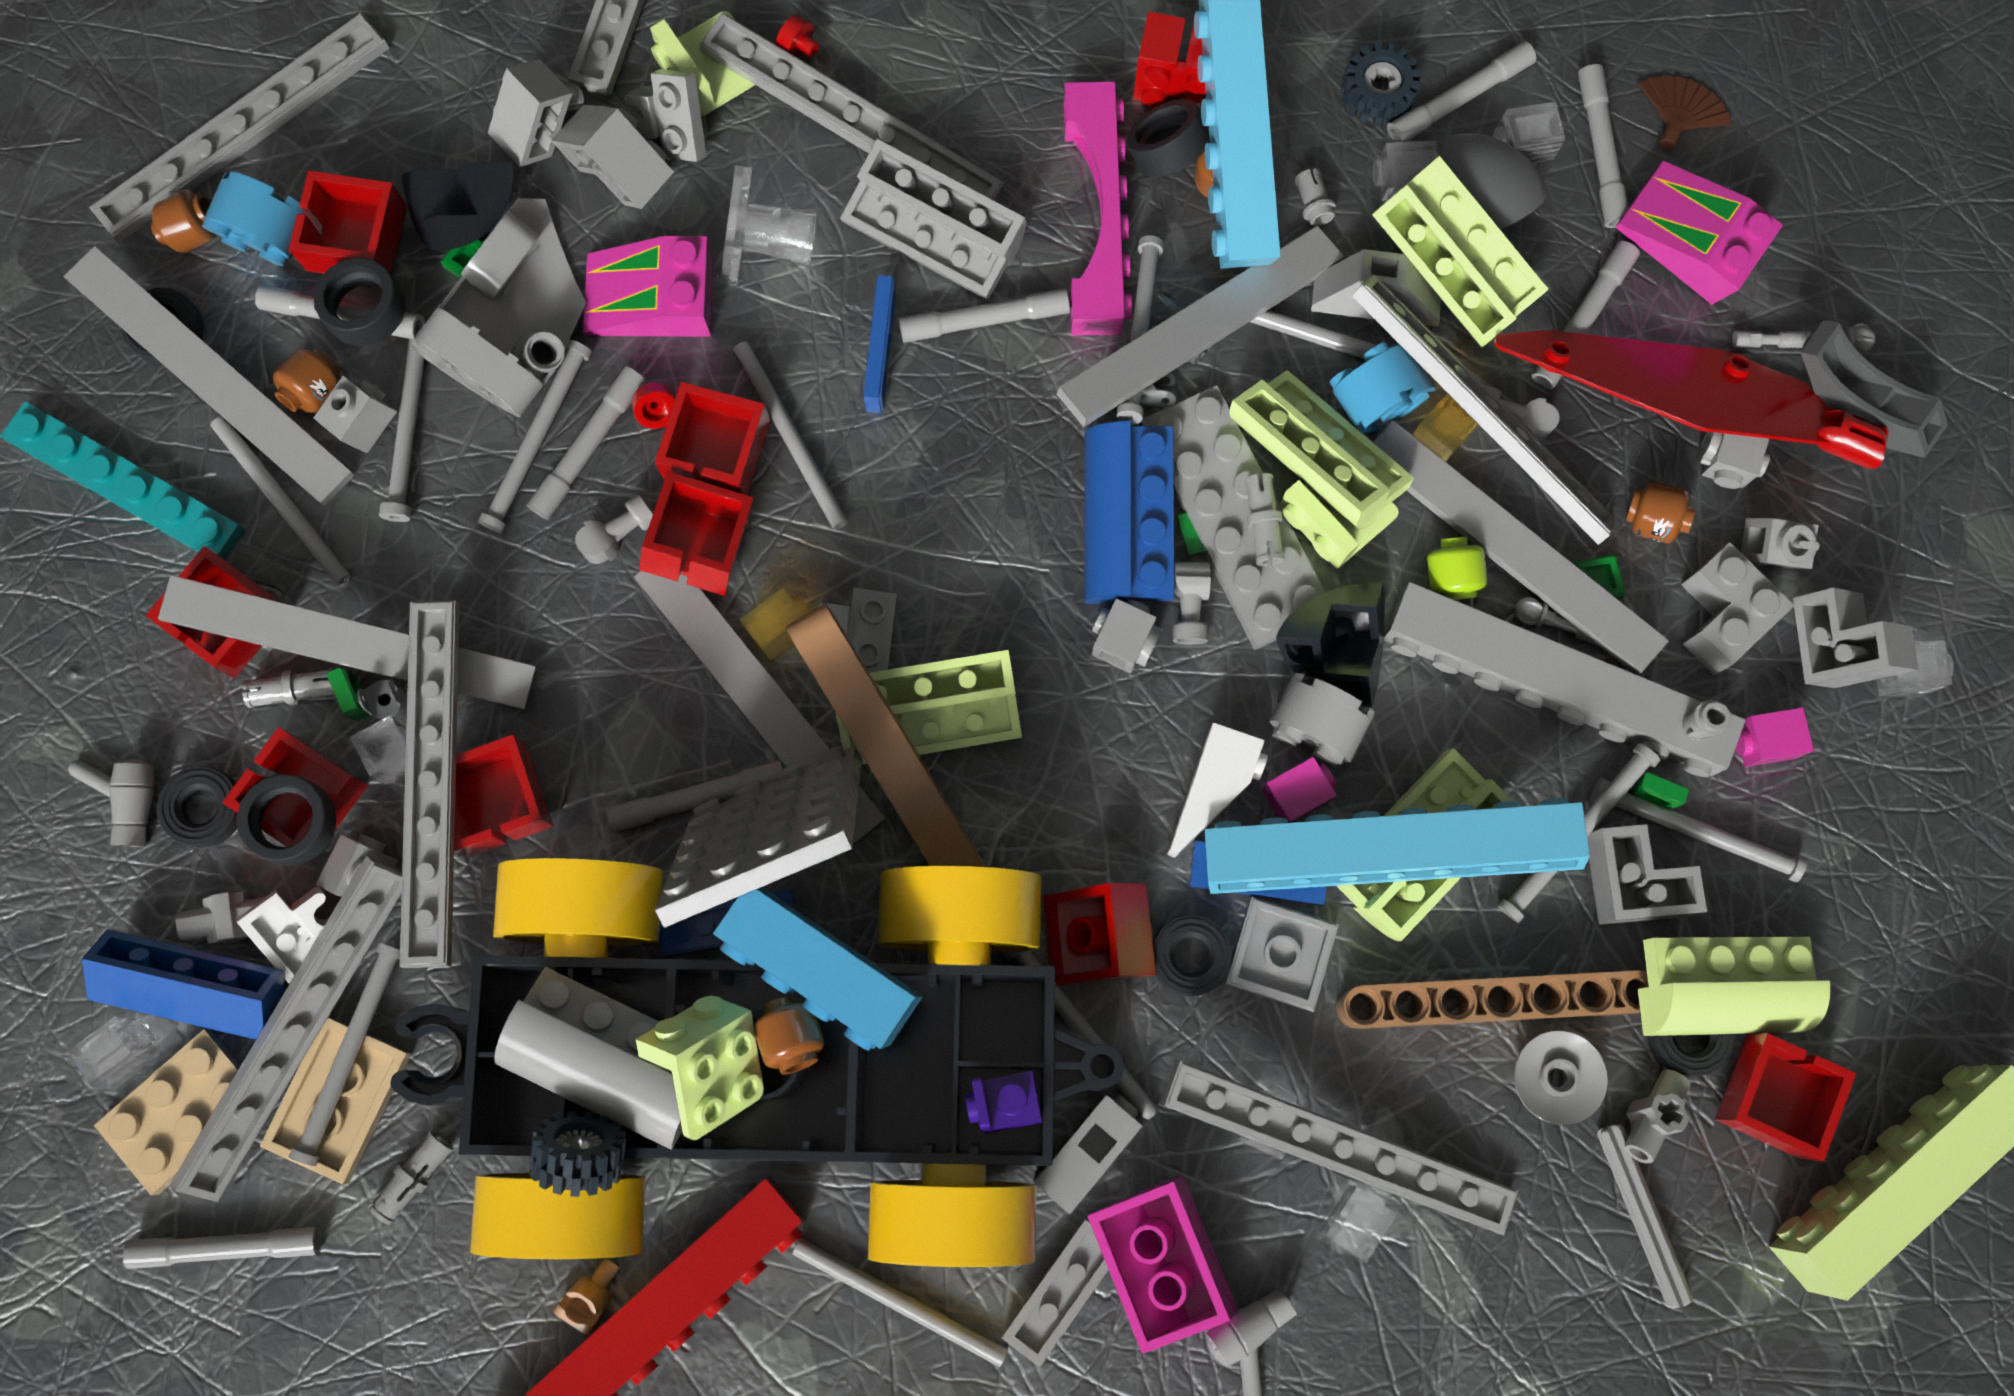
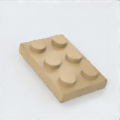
M328 1017L300 1063L259 1147L340 1184H349L394 1092L390 1083L394 1073L405 1069L412 1053L366 1033L316 1152V1155L320 1156L317 1165L311 1166L292 1160L288 1156L292 1148H298L349 1026L332 1017Z
M203 1029L101 1118L94 1127L150 1195H159L171 1184L241 1065L212 1030Z

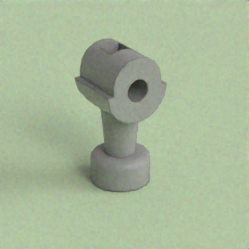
M1485 385L1540 442L1547 439L1558 425L1560 419L1559 412L1553 405L1546 403L1547 399L1538 398L1525 406L1500 399L1501 391L1498 388Z
M639 494L625 503L627 512L605 524L596 520L583 522L585 526L577 532L575 544L585 559L593 564H601L608 559L612 562L619 552V541L638 525L642 530H648L653 514Z
M1174 561V593L1180 597L1182 619L1181 622H1177L1173 626V642L1193 645L1208 642V626L1200 622L1202 600H1209L1211 577L1209 562Z

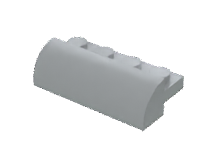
M876 139L857 175L860 182L840 217L841 221L989 300L1007 265L1011 266L1020 248L1026 230V218Z
M545 967L524 1001L518 1000L511 1011L496 1046L495 1064L601 1116L609 1117L611 1121H616L620 1125L671 1150L682 1132L672 1071L638 1055L636 1038L654 1029L659 1021Z

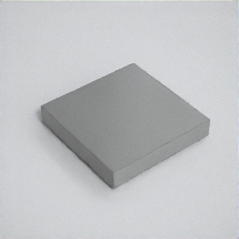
M1251 897L1225 985L1314 1012L1339 924Z

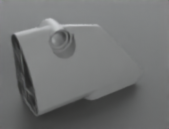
M518 198L464 268L461 273L462 277L443 302L438 305L410 344L419 355L484 399L517 417L523 415L553 372L562 363L565 348L586 304L564 254L546 199ZM534 344H544L551 349L553 354L551 364L542 365L533 359L531 348Z

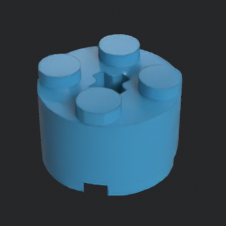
M230 171V174L224 173L204 217L202 227L221 236V241L232 248L246 252L249 246L260 251L259 256L283 267L291 254L289 245L297 214H306L299 206L300 202L288 196L284 203V199L273 192L275 188L249 176Z
M1386 342L1373 347L1364 354L1363 358L1366 361L1354 371L1352 368L1345 369L1330 380L1335 397L1354 427L1365 436L1380 431L1376 423L1381 420L1382 422L1389 420L1396 422L1423 404L1430 397L1428 392H1433L1436 389L1423 367L1398 342L1390 347Z

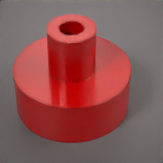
M799 14L792 15L784 23L775 43L797 58L802 53L812 58L819 49V43L811 39L814 31L813 24Z
M661 383L644 384L632 396L631 405L634 416L638 423L646 428L658 429L665 427L675 398L672 391Z

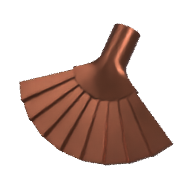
M1662 75L1661 77H1650L1647 80L1638 82V86L1655 106L1658 114L1665 122L1666 127L1659 141L1660 147L1665 150L1675 148L1682 131L1732 124L1729 112H1727L1723 102L1717 98L1714 92H1710L1705 86L1699 85L1691 79H1685L1676 75L1674 77Z

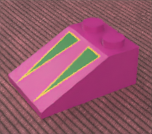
M1662 161L1615 227L1712 305L1741 288L1783 224L1751 198Z
M661 236L588 253L585 282L586 304L584 306L583 319L584 336L711 337L714 256L707 236Z

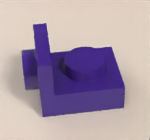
M1032 1071L983 1080L982 1077L972 1079L974 1092L965 1093L970 1123L979 1122L980 1129L984 1134L1042 1123Z

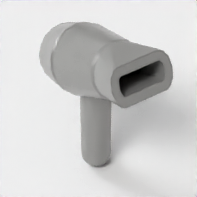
M138 759L122 760L114 764L112 776H109L84 761L75 760L71 762L68 767L71 776L110 797L113 823L110 845L146 847V824L148 823L155 791L154 766Z
M1278 1289L1262 1297L1260 1300L1237 1310L1231 1321L1215 1326L1206 1332L1207 1345L1211 1354L1218 1362L1229 1367L1240 1361L1243 1396H1262L1258 1347L1277 1331V1328H1280L1297 1315L1289 1299Z

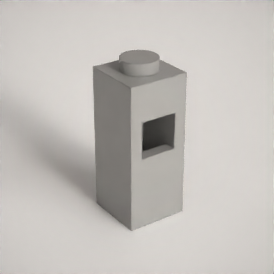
M1119 1094L1114 1100L1104 1095L1052 1157V1166H1045L1033 1180L1034 1184L1068 1214H1071L1141 1129L1142 1125L1135 1120V1117L1140 1112Z

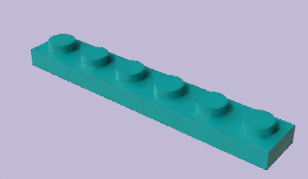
M24 401L0 435L1 438L196 552H199L203 546H206L225 560L245 530L234 521Z

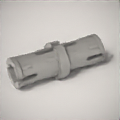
M1262 473V492L1259 489L1258 474L1251 475L1245 479L1251 514L1247 516L1248 527L1253 529L1257 557L1256 564L1259 566H1268V548H1270L1272 565L1282 563L1285 560L1279 525L1283 521L1282 513L1276 509L1273 486L1274 478L1270 473Z
M331 667L325 670L305 673L288 670L277 677L244 680L242 689L250 690V692H242L245 705L248 708H255L256 706L286 702L289 706L299 705L303 699L335 696L326 673L336 668Z
M429 1131L427 1137L405 1163L399 1162L393 1169L394 1177L374 1201L370 1202L367 1206L368 1210L381 1222L392 1225L395 1221L394 1219L417 1192L423 1193L429 1186L427 1179L446 1156L454 1150L452 1145L439 1134Z

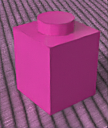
M1804 708L1753 715L1746 718L1735 748L1737 754L1742 756L1744 767L1793 760L1813 752L1814 749Z
M1314 757L1267 782L1261 789L1277 818L1287 819L1288 823L1296 822L1326 805L1337 796L1333 790L1336 787V781L1325 764L1318 765Z

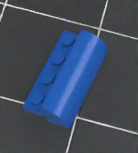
M1118 421L1095 425L1085 431L1084 604H1114L1116 599L1126 602L1127 599L1135 601H1173V426H1131V421Z

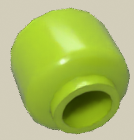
M1467 537L1441 539V548L1432 550L1427 555L1430 590L1452 600L1477 598V591L1482 590L1487 585L1484 549L1478 545H1468Z

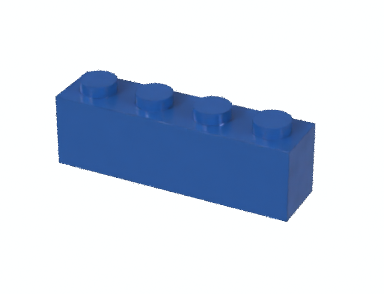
M109 929L101 935L82 957L87 1000L255 1040L285 993L283 970Z

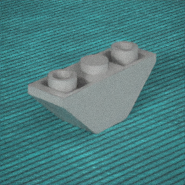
M1364 249L1327 268L1314 280L1311 311L1374 319L1352 295L1371 275H1375L1425 326H1439L1441 298L1404 254Z

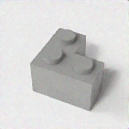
M583 105L551 140L580 172L597 175L625 206L642 209L674 173L664 161L667 158L664 151L653 141H646L636 130L639 127L637 121L622 108Z
M1729 542L1713 554L1681 584L1712 615L1683 645L1713 675H1716L1733 665L1795 605Z
M1833 587L1793 598L1805 684L1838 688L1918 670L1912 626L1887 621L1867 624L1863 593Z
M1647 824L1601 828L1592 832L1587 837L1590 854L1589 863L1599 925L1682 918L1707 912L1700 866L1654 870Z

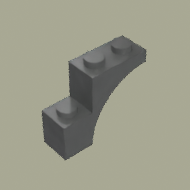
M1823 320L1815 333L1805 341L1801 355L1815 394L1831 410L1846 411L1888 428L1887 449L1926 458L1948 426L1940 397L1917 391L1881 372L1855 349L1839 322Z

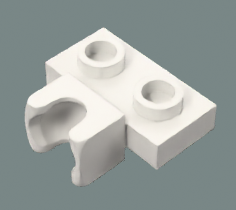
M317 886L291 905L292 907H289L275 890L236 919L237 924L273 966L284 971V979L289 984L329 919H319L314 916L316 909L325 902L326 897L323 889Z

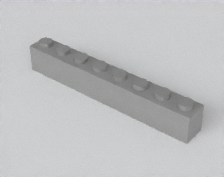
M1411 582L1400 593L1384 633L1383 641L1391 643V648L1399 654L1408 657H1416V655L1432 660V665L1443 672L1457 674L1459 671L1473 677L1474 683L1484 689L1491 691L1505 690L1516 695V701L1532 708H1541L1543 706L1558 712L1557 717L1564 722L1573 725H1583L1585 723L1599 729V735L1608 740L1623 743L1626 740L1636 745L1641 743L1656 753L1660 760L1670 758L1682 763V768L1686 772L1700 777L1713 776L1729 768L1745 723V719L1731 714L1730 726L1724 733L1717 736H1708L1702 740H1693L1687 736L1693 729L1690 727L1683 731L1682 722L1687 714L1695 711V708L1701 701Z

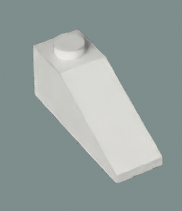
M1216 723L1212 724L1167 852L1168 856L1175 858L1247 788L1252 778L1260 780L1268 755L1261 753L1265 740Z

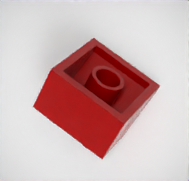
M1107 883L1043 896L1050 966L1055 967V983L1058 986L1125 980L1156 975L1146 884Z

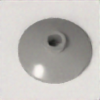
M1550 1031L1537 1035L1521 1049L1514 1066V1084L1521 1102L1534 1116L1548 1123L1570 1125L1587 1119L1600 1107L1607 1091V1070L1600 1053L1588 1040L1572 1032ZM1553 1069L1559 1070L1563 1077L1562 1083L1557 1087L1553 1086L1549 1081V1073Z

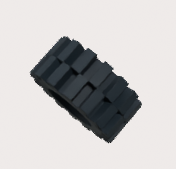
M1382 41L1374 42L1372 50H1370L1367 44L1361 48L1359 54L1356 52L1352 56L1343 78L1341 93H1344L1342 98L1344 106L1351 104L1349 113L1353 117L1358 112L1362 114L1360 122L1366 124L1368 117L1374 118L1373 126H1380L1383 118H1385L1388 125L1396 117L1402 116L1408 110L1410 111L1421 85V81H1419L1421 69H1415L1417 60L1414 56L1406 60L1408 50L1404 47L1397 53L1394 51L1395 43L1389 42L1387 49H1382ZM1376 76L1378 78L1382 76L1384 80L1388 79L1387 82L1389 84L1386 90L1377 89L1372 85Z
M577 1111L568 1112L567 1118H563L559 1113L552 1115L551 1121L544 1119L539 1122V1127L534 1128L530 1162L531 1178L533 1181L539 1180V1186L545 1190L553 1186V1193L562 1195L564 1190H571L570 1196L580 1197V1191L586 1190L588 1195L591 1196L597 1194L598 1187L607 1191L612 1188V1182L617 1184L620 1181L621 1174L623 1173L626 1143L625 1131L620 1130L621 1125L616 1121L609 1124V1117L602 1115L598 1119H594L593 1112L585 1111L584 1117L577 1116Z

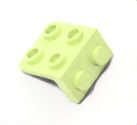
M723 11L724 14L733 18L729 12ZM722 12L678 38L665 20L650 27L655 45L651 47V51L662 69L695 72L702 117L755 85L700 50L699 44Z
M1300 480L1286 490L1280 502L1282 513L1286 520L1294 528L1300 529L1312 542L1316 552L1326 561H1330L1337 570L1390 525L1399 513L1396 505L1391 502L1381 510L1373 524L1364 529H1358L1306 483L1302 484Z
M706 996L696 1000L693 1006L678 1015L658 1022L654 1029L636 1038L639 1057L672 1071L684 1136L692 1140L701 1138L758 1101L763 1094V1082L753 1019L749 1009L725 1001L717 996Z

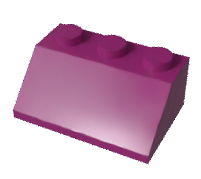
M1183 1174L1140 1190L1087 1215L1142 1354L1231 1321L1238 1309Z

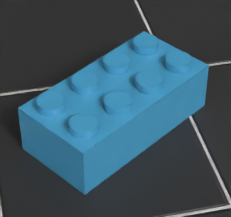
M763 887L738 896L713 933L724 941L720 947L722 952L742 965L748 963L753 966L756 963L765 969L761 976L764 981L785 994L787 991L791 993L797 991L807 998L802 1005L806 1010L825 1022H828V1020L834 1021L836 1018L845 1024L848 1028L844 1035L867 1051L871 1048L875 1049L876 1046L879 1049L890 1046L923 997Z

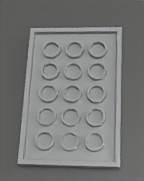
M842 746L833 747L821 753L817 757L818 761L803 768L800 764H794L782 769L775 775L777 780L761 786L759 781H754L737 789L734 792L735 797L720 803L715 798L695 807L693 810L694 814L690 817L655 908L663 927L665 928L852 849L862 760L856 747L852 746L843 750Z

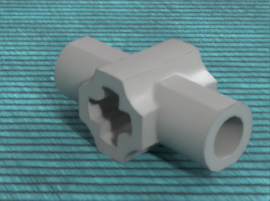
M226 892L204 898V908L176 913L175 921L178 937L181 942L207 937L208 944L210 945L232 944L250 939L237 924L236 919L265 897L247 900V894L244 892Z
M1669 1069L1661 1071L1649 1097L1632 1101L1626 1115L1630 1120L1631 1133L1624 1145V1150L1635 1160L1646 1164L1654 1162L1666 1135L1682 1132L1686 1128L1689 1116L1685 1110L1684 1099L1691 1083L1684 1075Z

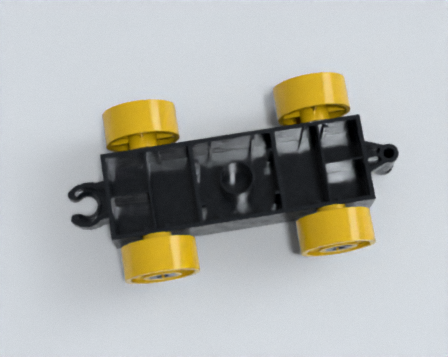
M539 858L504 861L498 864L493 937L507 941L544 944L543 957L473 955L469 1012L465 1009L435 1003L415 1007L399 1017L395 1024L397 1034L408 1038H425L431 1033H445L452 1038L456 1045L457 1057L455 1064L449 1072L438 1077L427 1076L419 1070L398 1071L394 1073L390 1083L392 1089L407 1101L422 1105L438 1106L456 1103L463 1099L459 1155L530 1156L531 1162L533 1131L535 1127H539V1122L544 1119L551 1121V1116L558 1113L563 1118H567V1113L571 1111H577V1116L584 1117L585 1111L593 1112L495 1064L496 1046L511 1011L518 1000L524 1001L545 967L659 1022L678 1015L693 1006L696 1000L710 995L720 997L725 1001L751 1010L753 1025L761 1015L765 1014L763 1006L768 1002L785 996H791L793 1003L805 1002L807 998L797 991L794 993L789 991L786 994L782 993L761 978L765 969L756 963L752 966L748 963L742 965L735 960L608 958V946H642L659 943L660 919L655 911L662 893L663 870L635 863L590 859ZM918 866L889 869L880 873L878 946L896 950L927 952V964L875 963L923 996L892 1044L882 1049L876 1046L875 1049L871 1048L867 1051L844 1035L848 1028L845 1024L836 1018L834 1021L828 1020V1022H825L817 1017L824 1037V1046L817 1054L818 1061L803 1070L783 1075L779 1069L769 1068L764 1064L757 1044L763 1082V1094L758 1101L697 1140L684 1136L682 1131L672 1150L621 1125L620 1130H624L626 1133L624 1158L921 1163V1180H880L870 1182L869 1260L889 1264L938 1267H996L1031 1264L1036 1261L1037 1185L1019 1182L986 1181V1165L1052 1166L1053 1103L1087 1089L1096 1092L1107 1090L1118 1083L1122 1077L1124 1062L1119 1051L1110 1045H1092L1054 1028V966L991 965V953L1028 952L1040 949L1041 876L1039 874L1022 870L975 866ZM1028 1071L1033 1072L1042 1123L984 1134L980 1129L979 1122L970 1123L965 1093L974 1092L973 1078L982 1077L983 1080ZM593 1112L594 1119H598L601 1116ZM530 1162L529 1173H489L475 1176L471 1254L521 1259H595L633 1256L642 1253L646 1176L621 1174L620 1181L617 1184L612 1182L611 1189L604 1191L598 1187L597 1194L591 1196L588 1195L586 1190L580 1191V1197L570 1196L571 1190H564L562 1195L553 1193V1186L546 1190L541 1188L539 1180L533 1181L531 1178Z

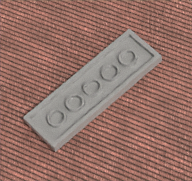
M1216 385L1171 407L1143 418L1139 426H1173L1174 495L1183 512L1187 513L1206 550L1205 555L1253 649L1257 650L1276 641L1279 628L1287 617L1306 601L1325 593V590L1290 523L1284 517L1276 497V509L1282 513L1283 521L1279 525L1285 560L1282 563L1272 565L1270 548H1268V566L1256 564L1253 529L1248 527L1247 516L1251 514L1245 479L1251 475L1258 474L1259 489L1262 492L1261 480L1263 472L1238 424L1230 417V409Z

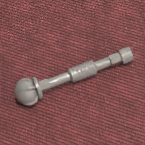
M1858 323L1853 327H1846L1844 329L1848 340L1861 355L1866 354L1873 347L1875 334L1868 325ZM1734 331L1732 346L1733 348L1760 347L1761 345H1777L1778 348H1803L1807 338L1813 334L1810 331H1779L1778 334H1762L1761 331Z
M1532 597L1522 598L1516 603L1514 614L1519 622L1533 625L1535 628H1539L1542 624L1548 627L1554 626L1575 634L1577 639L1598 646L1569 621L1557 616V613L1548 610V604L1542 603L1541 605L1538 600Z

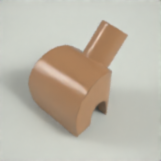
M603 1258L590 1278L585 1275L581 1276L568 1290L553 1310L554 1314L583 1334L591 1335L600 1324L610 1305L612 1294L605 1288L619 1267L610 1260Z

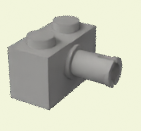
M540 59L508 67L502 78V85L493 109L488 134L519 167L550 158L555 149V145L551 140L561 130L566 112L576 111L582 107L581 104L584 103L583 93L575 83L570 82L564 85Z

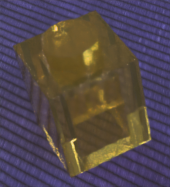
M1447 393L1422 420L1412 436L1447 463L1470 438L1479 424Z
M782 588L741 618L740 621L747 633L772 664L795 647L786 626L811 611L798 594L791 599Z

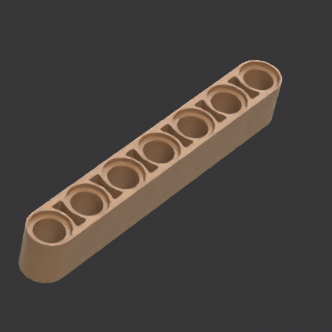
M824 603L787 625L786 629L793 643L929 866L986 867L828 605Z
M1634 970L1361 985L1340 994L1336 1002V1012L1344 1025L1354 1029L1625 1015L1640 1013L1639 1002L1635 1005L1627 998L1626 986L1628 982H1635L1640 989L1649 987L1647 971ZM1584 983L1591 985L1595 990L1596 1001L1592 1007L1585 1005L1581 1000L1580 989ZM1539 985L1545 987L1551 996V1003L1546 1010H1543L1535 1003L1534 991ZM1492 988L1501 990L1505 995L1506 1005L1501 1012L1493 1010L1489 1005L1488 994ZM1447 990L1455 992L1460 998V1009L1455 1015H1451L1443 1008L1442 997ZM1402 992L1411 995L1415 1001V1011L1409 1018L1401 1015L1396 1007V999ZM1355 995L1365 997L1370 1004V1013L1365 1020H1359L1351 1013L1350 1001Z

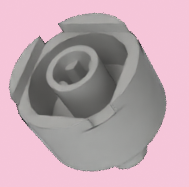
M1294 673L1270 719V723L1275 727L1272 736L1292 747H1296L1297 743H1303L1315 749L1312 757L1328 766L1336 768L1337 764L1341 765L1342 762L1350 763L1375 712L1369 708L1362 713L1358 710L1362 701L1316 678L1312 686L1301 683L1305 674Z

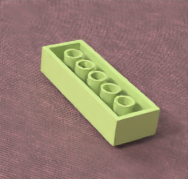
M1960 1065L1952 1069L1943 1077L1942 1083L1944 1086L1934 1095L1924 1096L1915 1102L1909 1109L1912 1115L1902 1125H1894L1885 1130L1876 1140L1879 1144L1878 1147L1868 1156L1861 1155L1855 1158L1844 1168L1843 1173L1846 1176L1834 1187L1830 1185L1818 1191L1811 1198L1810 1203L1812 1207L1801 1217L1795 1216L1790 1218L1779 1227L1776 1232L1779 1237L1768 1247L1807 1291L1848 1301L2014 1147L2013 1065Z

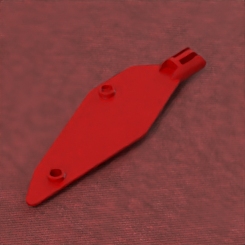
M1556 330L1498 334L1494 340L1495 346L1501 351L1699 431L1817 444L1824 452L1867 469L1878 468L1882 465L1889 435L1888 428L1846 411L1831 410L1805 382L1753 362L1741 354H1733L1721 349Z

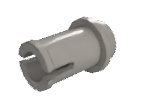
M1307 169L1295 177V183L1298 186L1305 206L1303 217L1305 220L1310 221L1312 226H1321L1334 218L1336 204L1334 200L1328 197L1320 169H1313V178L1311 170Z
M1706 700L1701 702L1694 712L1684 717L1682 728L1683 731L1690 727L1693 729L1692 732L1687 734L1693 740L1717 736L1729 728L1731 714L1722 702Z

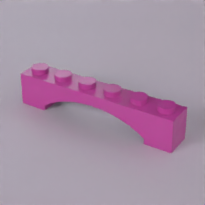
M1115 82L1065 83L1063 102L1065 142L1073 141L1088 164L1097 189L1101 217L1098 242L1088 267L1081 278L1071 279V336L1121 335L1124 319H1131L1132 317L1131 293H1123V280L1130 279V254H1122L1121 240H1128L1129 233L1128 214H1120V201L1127 200L1126 175H1119L1118 163L1125 162V137H1117V124H1123L1124 102L1123 98H1116Z

